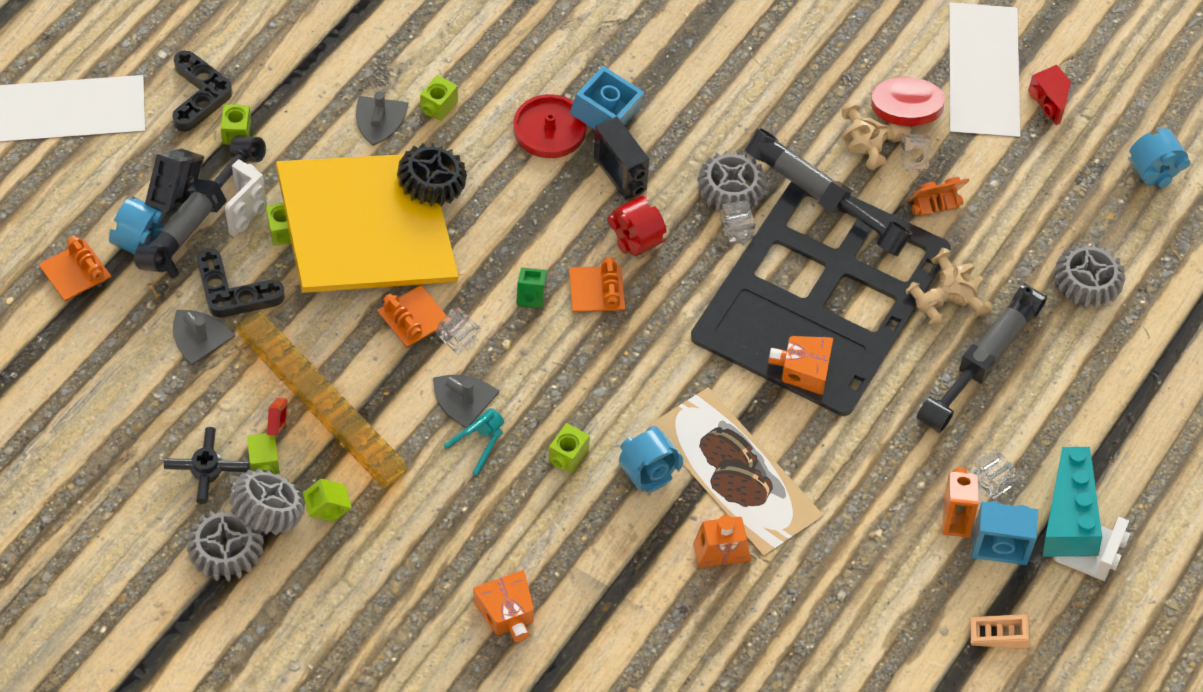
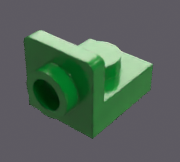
M521 267L517 282L516 304L518 306L542 308L547 270Z

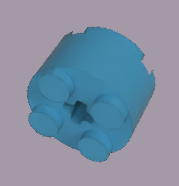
M1167 128L1157 129L1159 133L1151 135L1150 132L1143 135L1129 150L1131 157H1128V160L1146 185H1158L1160 188L1166 187L1172 182L1173 177L1190 165L1188 154L1173 132Z
M132 196V199H126L114 219L117 222L116 230H110L109 243L135 254L138 246L148 244L165 225L161 223L164 211L146 205L145 201Z
M657 426L648 428L644 433L635 438L626 439L620 446L622 452L619 457V465L640 491L645 489L646 492H652L664 487L673 479L671 474L674 470L677 469L679 472L683 465L682 455Z

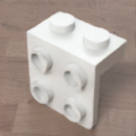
M239 159L232 165L236 195L225 206L229 234L233 237L239 232H244L249 223L257 215L262 214L267 206L263 174L258 172L253 165L246 164Z
M1118 517L1113 530L1101 526L1102 541L1099 556L1053 557L1054 560L1105 581L1110 569L1116 571L1122 556L1117 553L1119 547L1125 548L1130 533L1125 531L1129 520Z

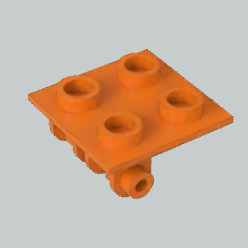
M953 177L945 180V183L936 185L935 182L925 183L920 186L921 189L914 191V195L907 200V203L914 202L915 205H912V212L914 215L918 214V216L937 213L938 208L941 212L945 211V209H957L964 203L962 195H958L957 191L970 180L969 178L960 180V177Z
M72 236L67 240L68 249L38 264L64 301L111 278L110 273L88 243L76 236Z
M604 258L601 266L569 267L572 312L625 310L621 265L617 266L614 258Z
M422 285L399 298L392 294L386 295L383 299L385 302L384 306L377 310L406 347L413 345L451 323V320Z

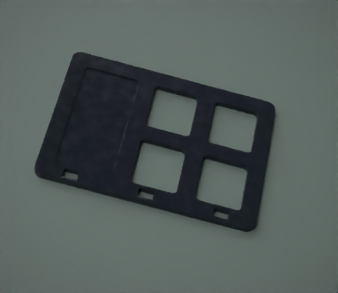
M790 182L693 327L691 341L695 345L840 416H847L855 409L916 309V300L911 293L906 294V289L912 282L919 283L920 289L925 293L941 268L940 264H933L931 259L940 252L942 247L950 250L951 246L947 240L850 196L849 201L885 226L892 220L907 228L913 234L908 243L925 250L924 257L909 281L903 282L855 258L873 230L859 219L856 220L837 249L789 228L787 223L806 196L814 198L796 184ZM842 208V210H841L842 212H844V213H846V214H848V215L853 216L852 214H850L849 212H847L846 210H844V209ZM774 244H779L825 267L822 275L806 298H801L754 274ZM926 262L934 265L929 273L922 270ZM843 277L855 280L895 300V304L878 331L872 332L824 308ZM891 319L899 322L894 331L886 328ZM792 336L833 338L823 395L783 382L784 366L768 364L771 348L787 351L789 338ZM854 378L863 381L857 391L849 387Z

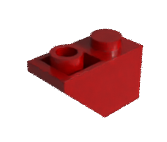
M1057 64L1032 75L1028 89L1031 98L1037 101L1045 115L1055 125L1061 123L1071 81Z

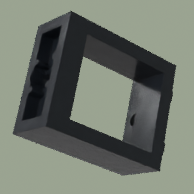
M617 116L595 126L594 159L625 200L641 195L647 190L649 157Z
M182 148L158 153L145 204L167 212L178 210L190 196L187 190L199 179L205 156ZM190 176L194 177L193 182L190 181Z

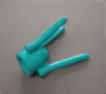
M492 408L487 409L474 423L446 442L444 448H449L464 436H469L476 430L484 437L491 435L492 437L473 471V475L477 476L496 440L503 434V431L500 429L504 424L503 417Z

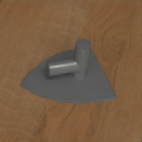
M381 91L376 92L374 98L359 96L356 107V120L363 137L374 146L393 135L404 121L409 102L387 100Z
M176 310L173 321L174 339L177 348L191 365L235 337L233 332L217 318L193 310Z
M465 375L433 377L434 392L439 405L450 418L465 428L476 420L499 393V390L474 377Z

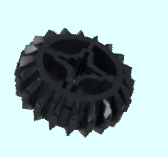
M433 142L429 147L424 143L419 148L413 145L412 149L406 151L399 161L397 170L399 187L403 188L404 194H411V201L418 199L421 205L424 202H428L431 207L434 203H438L441 207L445 202L451 204L454 198L458 199L465 188L467 178L465 163L460 162V155H453L452 149L444 150L443 145L435 147Z

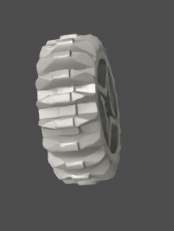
M726 150L722 156L716 152L714 158L708 157L706 164H702L697 177L698 192L701 193L702 200H707L708 207L715 205L717 212L724 209L727 215L730 210H734L738 215L740 209L748 212L750 206L756 208L758 201L762 200L766 190V175L762 171V164H756L755 158L748 159L747 153L742 156L738 155L737 150L733 154H729ZM713 179H716L718 181V186L715 185ZM745 179H747L750 182L751 186L746 184Z
M1083 242L1080 247L1073 245L1070 250L1065 249L1062 256L1058 258L1054 269L1055 285L1059 286V293H1066L1065 299H1073L1074 305L1083 303L1085 309L1089 304H1092L1095 309L1100 304L1106 307L1110 301L1114 302L1122 292L1126 279L1124 274L1125 266L1120 265V258H1113V251L1107 253L1104 246L1099 249L1093 243L1090 247H1087Z
M257 469L255 472L248 470L246 473H241L230 490L229 503L232 505L231 511L237 513V519H243L246 526H253L255 531L257 529L263 530L265 534L271 531L274 535H278L279 532L286 534L297 526L304 514L305 500L302 498L303 493L296 490L297 485L289 483V478L283 479L279 476V473L275 475L270 470L263 472L261 469Z
M222 507L219 514H214L210 510L209 518L200 516V524L192 525V532L188 533V543L186 545L189 560L194 564L197 572L203 571L206 578L213 574L214 579L218 581L221 576H225L229 582L231 575L235 574L240 579L242 576L241 571L244 570L250 573L252 570L251 565H258V556H262V546L264 544L261 530L257 529L255 531L253 526H246L243 519H237L235 512L230 510L229 513H225ZM224 538L227 540L226 551H224L223 547Z

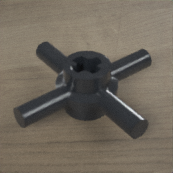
M214 427L205 428L203 448L198 449L191 459L164 458V469L190 470L191 474L199 480L196 502L199 504H206L208 502L209 485L219 477L222 471L247 472L249 468L248 461L222 460L221 456L214 451L216 435Z

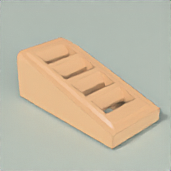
M1028 614L970 617L972 646L1030 648ZM980 626H985L986 637H980ZM991 626L997 627V636H992ZM1003 627H1009V636L1003 635ZM1015 628H1020L1021 635H1015Z

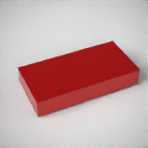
M276 398L269 406L267 435L277 436L286 425L287 398Z

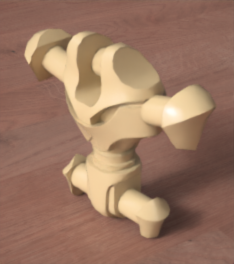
M846 103L841 111L842 117L846 120L851 119L853 122L843 133L842 137L845 141L853 140L848 145V150L851 153L869 154L866 162L868 169L873 171L877 167L886 164V158L880 155L879 152L882 150V144L887 140L892 143L902 141L903 148L907 152L918 147V142L913 141L911 138L912 130L910 126L892 123L884 125L871 118H862L858 112L860 106L852 103Z
M943 247L931 259L933 264H940L943 270L940 271V286L937 289L931 288L928 292L923 293L919 283L912 282L906 289V294H912L916 300L917 309L927 314L931 319L929 321L930 325L942 323L945 316L939 313L936 308L942 307L944 302H953L962 306L969 304L976 311L975 318L990 316L992 314L991 302L986 301L983 304L977 298L978 288L984 280L983 277L978 276L972 279L969 274L974 270V266L971 263L952 266L948 259L951 251Z

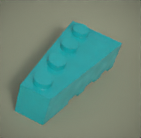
M1062 447L1042 557L1099 556L1102 530L1090 447Z

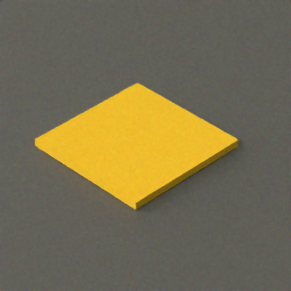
M404 154L276 162V171L302 293L458 281L459 276L442 207L438 203H434L431 207L428 202H424L421 205L418 199L411 201V194H404L403 188L399 187L397 170L399 161Z

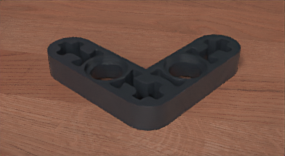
M184 50L174 56L175 71L197 87L199 91L173 111L174 127L182 132L195 128L227 102L233 94L231 81L193 52ZM200 73H207L210 75L207 79L204 80L198 79L196 77ZM199 101L209 102V105L203 108L196 106Z
M205 249L199 253L198 267L208 309L214 317L223 318L280 305L284 301V287L277 280H267L229 288L220 253L215 249ZM212 259L214 270L209 271L207 260ZM212 279H220L222 284L218 287H211L208 285V282ZM273 290H274V292H275L276 295H275V296H271V294L269 293V291H273ZM260 292L262 299H258V293ZM246 294L254 297L249 303L239 301L240 297ZM232 298H234L235 301L234 305H232ZM222 301L223 306L218 307L217 302Z

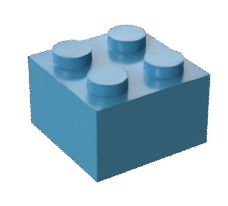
M602 66L576 94L570 114L595 129V126L616 116L625 126L638 112L645 92L605 66Z
M996 501L982 502L973 528L971 558L1027 565L1037 539L1038 509L1029 508L1025 505H1004Z

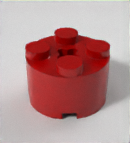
M639 196L614 209L612 214L607 217L609 226L615 231L619 239L617 240V245L624 254L629 252L633 256H639L666 241V238H663V234L667 233L663 217L656 206L650 207L646 203L649 199L645 196Z

